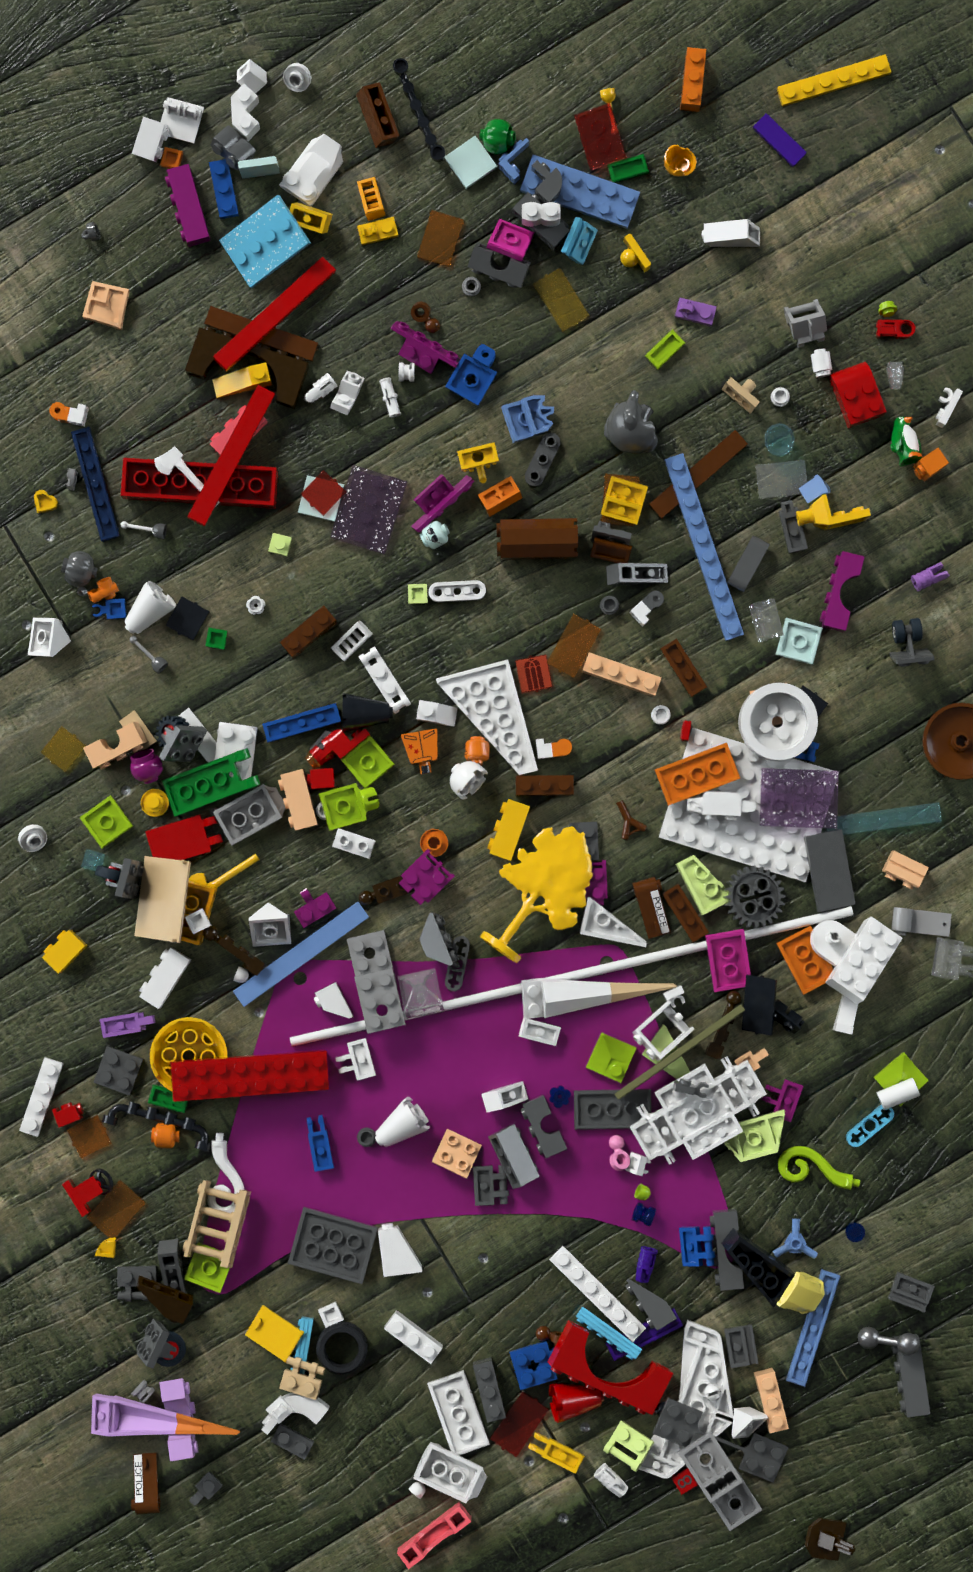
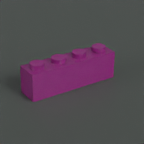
M189 164L167 169L168 176L165 177L167 187H171L173 191L170 198L172 205H176L178 209L175 216L177 223L182 224L183 230L180 231L182 241L187 242L189 247L211 241Z

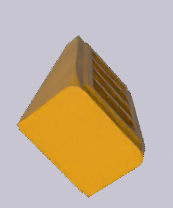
M371 177L357 181L367 220L370 221L384 217L385 211L376 178ZM374 186V188L363 191V188ZM376 193V195L365 197L366 195ZM374 201H378V202H376V203H372V204L367 205V203L374 202Z

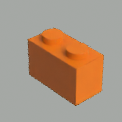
M936 448L913 466L915 468L914 473L925 482L945 468L949 462L941 450Z

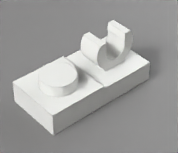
M944 388L943 391L948 394V398L940 396L938 399L941 403H948L944 409L940 408L936 415V419H938L936 425L941 428L946 425L963 392L958 388L954 393L950 388Z
M523 1018L519 1037L556 1046L561 1027Z

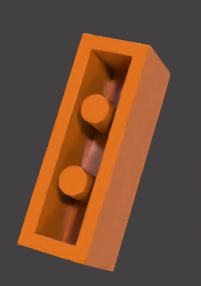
M687 47L680 110L699 112L706 49Z

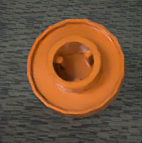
M430 829L422 835L420 846L423 852L429 849L433 857H438L447 850L448 839L443 831Z

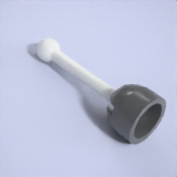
M126 521L121 523L123 529L128 527L152 531L153 535L159 539H165L167 534V524L159 523L151 528L128 524Z

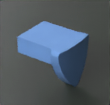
M818 474L798 488L809 505L813 504L822 495H828L831 492L828 484Z

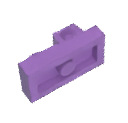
M679 298L675 317L712 326L717 306Z

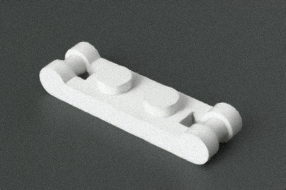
M375 646L365 655L361 654L358 656L387 703H389V706L393 707L394 714L400 712L399 709L411 705ZM375 657L377 663L371 666L368 661ZM397 695H399V697L401 698V700H399L398 702L394 703V701L392 700V698H394V697H396Z

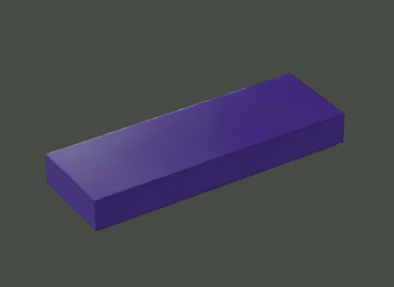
M767 113L753 126V129L792 167L806 155L807 152Z

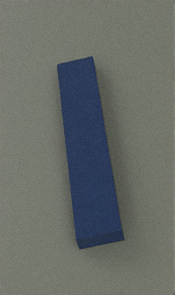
M86 427L72 431L73 442L101 542L119 538V530L91 429Z

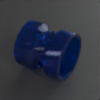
M637 1202L631 1220L635 1222L641 1221L644 1225L650 1227L656 1208H647L644 1204Z

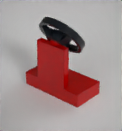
M99 1168L92 1171L89 1179L78 1186H75L72 1179L64 1182L62 1186L83 1217L91 1212L87 1202L98 1195L110 1193L113 1189V1180L106 1170ZM101 1173H103L107 1177L109 1185L106 1184V1181L101 1176Z

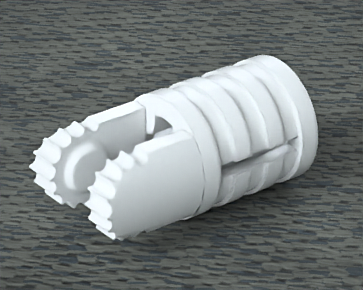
M326 373L316 383L312 384L313 387L304 394V399L306 402L312 403L320 397L324 398L325 395H328L329 392L338 386L332 377Z

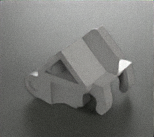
M818 299L792 308L784 307L787 325H790L793 339H797L798 348L803 347L806 342L817 340L819 343L825 340L824 332L827 331L826 316L819 305ZM815 310V313L805 315L802 317L793 318L792 316L799 313Z

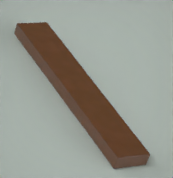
M210 306L204 324L236 336L252 320ZM274 328L259 342V344L302 357L311 362L318 347V343L277 328Z
M736 430L689 469L695 490L748 445ZM673 485L669 486L649 504L660 519L665 517L679 504Z

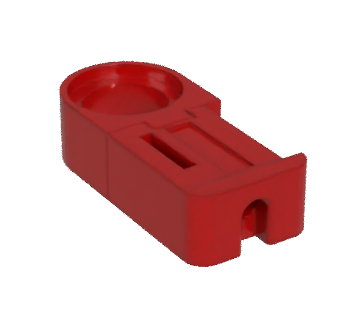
M878 320L876 323V337L878 339L880 336H896V339H908L915 332V325L910 320ZM904 324L909 325L911 333L903 334L901 326Z

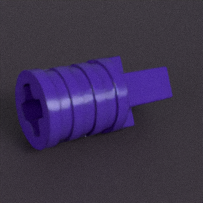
M641 1246L635 1280L640 1283H648L654 1270L658 1250L652 1247Z

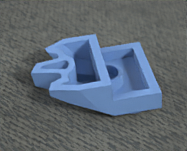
M533 395L501 407L513 443L542 434L553 425V422L547 420L546 417L554 413V407H544L542 405V402L545 401V395Z

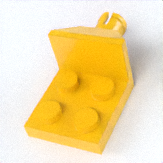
M826 494L817 499L808 509L796 511V519L799 526L813 523L815 527L823 530L863 522L871 516L870 509H864L863 506L853 508L850 513L839 511L831 516Z

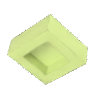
M273 533L268 552L288 556L292 538Z
M408 584V604H428L427 584Z

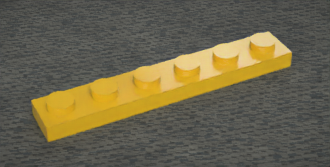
M885 54L778 86L777 92L781 105L784 107L890 75L891 69Z

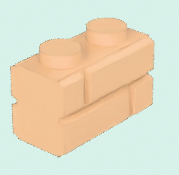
M891 851L882 872L886 873V878L892 881L898 879L903 882L902 885L913 890L914 887H920L929 867L896 851Z

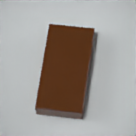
M595 537L590 557L615 563H628L632 546Z

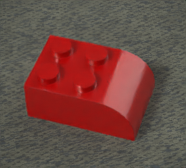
M866 362L837 371L828 376L848 429L882 417L887 412L872 371Z

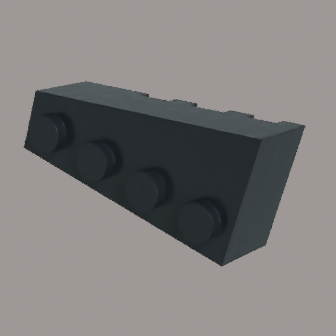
M733 1228L722 1241V1245L774 1308L794 1278V1272Z

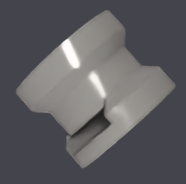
M144 1379L131 1395L137 1397L140 1403H144L154 1393L155 1389L149 1387Z

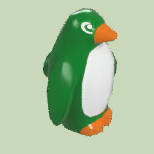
M901 416L894 420L890 447L898 455L900 467L914 464L922 459L921 443L917 438L916 432L910 427L912 417Z

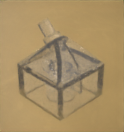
M435 968L397 976L407 1019L444 1011Z

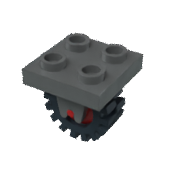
M180 716L163 717V721H159L160 726L156 727L159 730L156 733V736H159V738L156 740L161 742L159 746L163 747L159 757L163 761L191 762L207 730L203 726H189L190 724L185 722L186 719Z

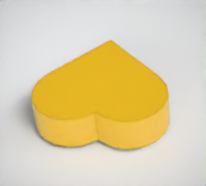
M38 490L34 494L38 514L53 511L58 507L57 499L46 491Z

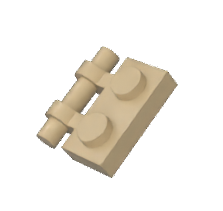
M288 1356L286 1364L292 1365L293 1369L284 1370L279 1389L317 1400L323 1380L317 1379L316 1374L324 1375L325 1368L315 1362L311 1364L302 1361V1358ZM300 1368L308 1370L309 1376L299 1373Z

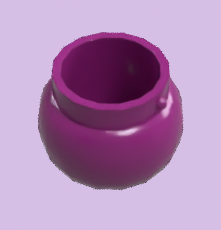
M153 749L138 751L130 757L131 774L136 780L149 784L159 779L158 776L163 771V764Z

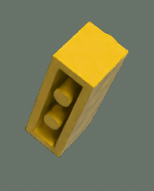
M508 799L507 803L503 802L500 813H503L501 821H496L493 830L496 831L495 838H490L487 847L490 850L489 854L509 861L512 860L530 806Z

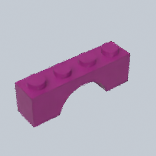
M842 551L840 555H836L834 561L836 571L835 574H831L829 584L832 585L831 590L826 593L824 603H827L826 610H822L819 620L822 622L821 627L839 632L846 631L851 612L843 606L840 599V590L846 580L860 576L864 556Z

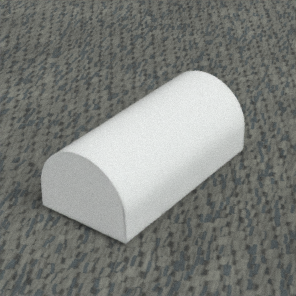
M913 1078L876 1092L883 1110L920 1096Z

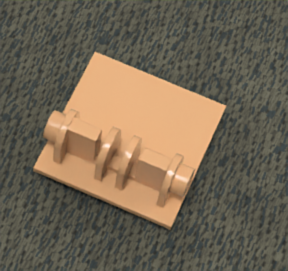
M447 1129L433 1157L432 1163L467 1179L482 1145Z

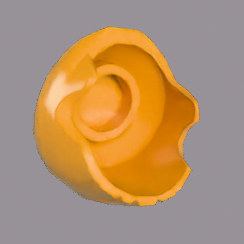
M672 145L664 155V166L667 172L673 176H688L696 167V157L688 148Z

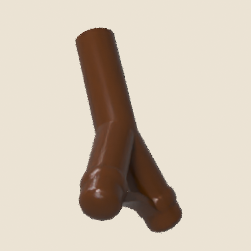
M623 800L616 803L624 819L623 840H628L629 836L634 832L646 831V825L630 816ZM631 825L637 828V830L630 832Z

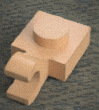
M765 1048L759 1050L754 1055L749 1050L735 1059L734 1062L736 1065H739L748 1060L753 1071L761 1067L758 1061L769 1054Z

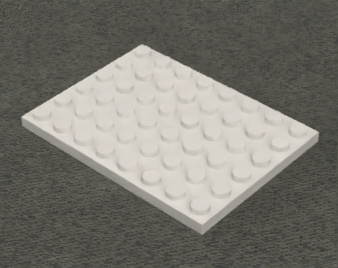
M692 728L682 759L727 743L740 776L738 780L706 792L739 793L742 796V801L754 802L756 809L752 813H741V816L736 817V820H725V816H717V819H705L706 815L687 811V800L700 798L705 793L703 792L668 806L658 838L750 866L755 865L756 868L762 866L763 870L770 869V872L806 882L810 869L804 836L821 833L826 817L825 813L828 811L837 778L835 779L834 777L835 775L838 777L837 774L839 772L794 758L778 761L768 760L753 753L745 743Z

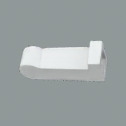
M844 995L841 997L833 1030L852 1034L858 1004H855Z

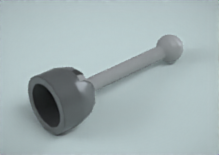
M135 636L130 637V642L137 645L152 660V668L157 674L167 667L168 662L162 657L154 658L137 641Z

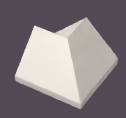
M33 618L28 655L53 657L70 643L71 640L62 626L63 622L56 618Z
M267 903L249 917L253 947L291 944L289 914H285L270 903Z

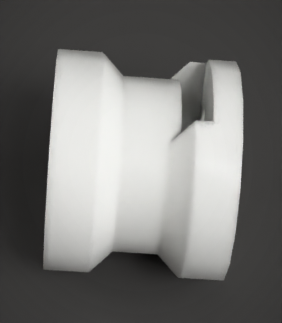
M399 362V382L404 380L414 382L415 363L405 365Z

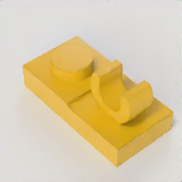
M394 217L357 226L362 245L399 237Z

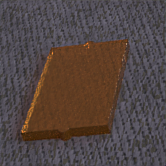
M573 614L547 664L558 669V672H563L574 678L601 629L589 623V620H584Z

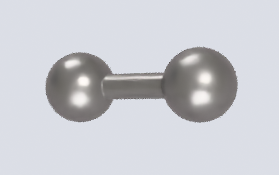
M865 1327L858 1334L859 1344L866 1349L875 1348L879 1343L897 1346L902 1354L908 1356L915 1354L919 1349V1340L911 1333H905L897 1339L879 1336L876 1329Z

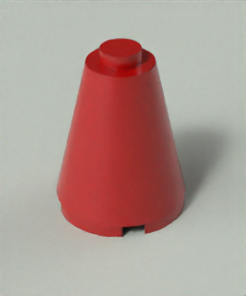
M550 1384L549 1396H552L550 1408L554 1421L562 1423L600 1407L602 1402H604V1395L601 1394L602 1391L598 1389L593 1391L581 1385Z

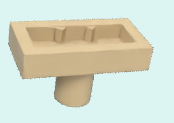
M730 377L722 388L727 395L750 414L760 403L759 400L750 394L756 387V384L751 379H747L741 386Z

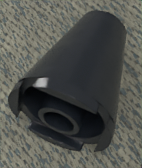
M343 693V732L387 723L389 718H393V707H389V703Z

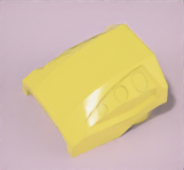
M796 1272L776 1304L781 1308L791 1309L801 1314L813 1312L825 1295L824 1282L805 1272Z

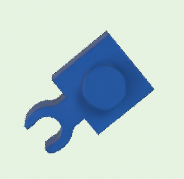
M125 599L105 600L106 606L99 604L92 606L93 608H100V613L93 614L94 617H101L106 614L107 620L124 619L127 617Z

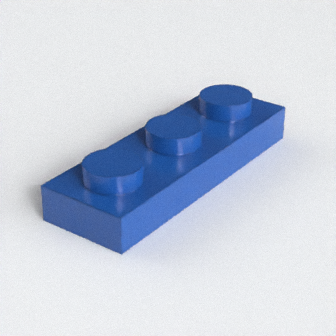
M225 159L209 162L220 219L239 216L229 165Z

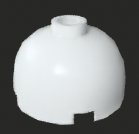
M473 761L458 763L451 770L450 786L459 798L466 799L465 795L468 793L473 795L486 780L484 774H488V772L480 764Z

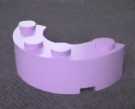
M183 1378L159 1382L165 1410L193 1417L196 1411L194 1402H190L189 1382H185ZM169 1434L167 1442L170 1461L193 1458L195 1453H198L195 1434Z

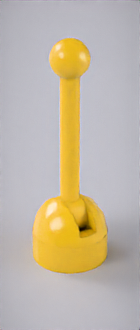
M615 88L603 89L600 91L602 101L608 103L612 124L611 134L617 135L618 129L615 125L611 103L616 98Z

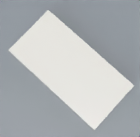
M462 1370L428 1382L427 1384L451 1452L462 1455L490 1445L465 1371Z

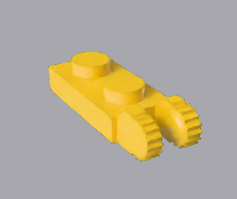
M535 1432L534 1437L546 1443V1446L543 1450L536 1444L530 1443L528 1448L540 1454L541 1457L576 1474L585 1456L552 1438H547Z

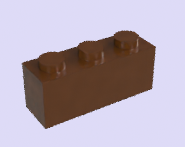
M378 82L363 86L356 96L375 148L392 144L399 137V133L381 84Z
M323 605L280 643L294 659L334 626L337 620Z
M574 775L515 777L516 796L574 795Z

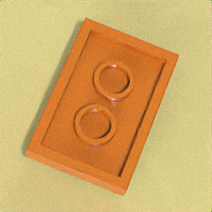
M811 926L776 943L803 995L825 984L833 971L832 965L818 956L812 949L810 936L813 929Z

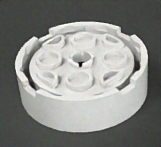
M772 683L760 687L747 697L739 713L738 725L742 739L753 753L768 760L778 761L793 758L809 747L817 732L818 716L812 700L804 691L787 683ZM776 716L782 719L783 724L779 728L772 725V719Z

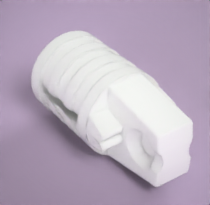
M606 1463L602 1464L594 1473V1477L619 1498L624 1496L629 1488L620 1476L608 1467Z

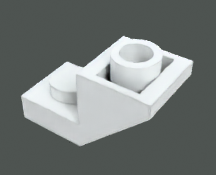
M347 371L341 380L338 393L334 397L330 408L348 415L365 378Z

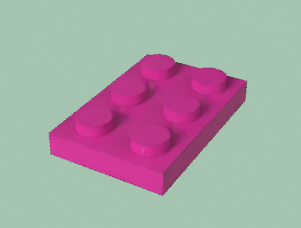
M739 929L705 935L714 992L745 987L746 975H751L744 930Z

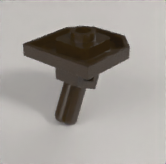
M818 1518L809 1525L805 1541V1547L813 1558L835 1561L839 1560L840 1552L850 1556L853 1555L856 1550L855 1545L843 1540L846 1522Z

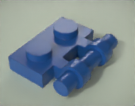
M699 1226L680 1227L683 1266H702L703 1259H706L707 1266H714L715 1251H713L712 1246L714 1236L711 1234V1226L703 1227L704 1234H700ZM701 1241L705 1243V1252H702Z

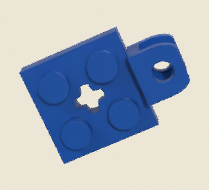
M481 344L472 358L463 354L445 388L479 406L497 375L496 371L490 369L495 360V350L485 344ZM484 353H488V354H489L488 357H483L482 355H483ZM474 375L476 383L468 385L467 376L471 377Z
M547 1341L509 1351L520 1390L558 1379L556 1373L551 1370L552 1367L547 1362L554 1348L549 1349ZM531 1360H534L535 1363H539V1366L536 1367L537 1370L528 1368V1365L531 1364Z

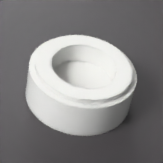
M663 705L656 706L651 712L652 720L659 725L667 723L671 716L670 710Z

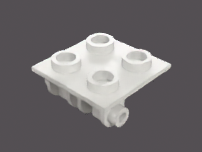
M168 97L167 101L165 100L163 104L164 112L161 123L168 125V137L194 144L204 107Z

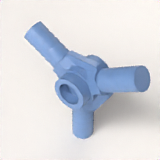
M792 1219V1233L788 1235L783 1246L772 1251L776 1258L788 1251L789 1253L803 1252L813 1259L816 1258L818 1252L806 1246L807 1243L799 1232L800 1219Z

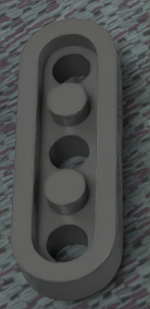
M547 433L543 436L525 473V481L531 487H538L542 484L560 447V438L554 433ZM549 439L554 440V444L548 445L547 441ZM541 456H544L546 458V461L540 462L539 458ZM533 473L538 475L536 480L531 478Z

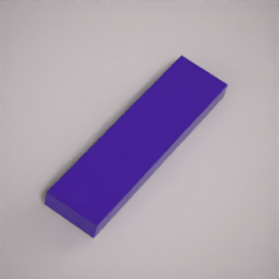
M672 1308L671 1310L677 1319L658 1331L656 1328L651 1329L647 1322L643 1323L646 1329L633 1343L641 1348L682 1327L683 1324L675 1309ZM605 1342L614 1361L627 1355L624 1351L621 1353L617 1350L616 1345H610Z

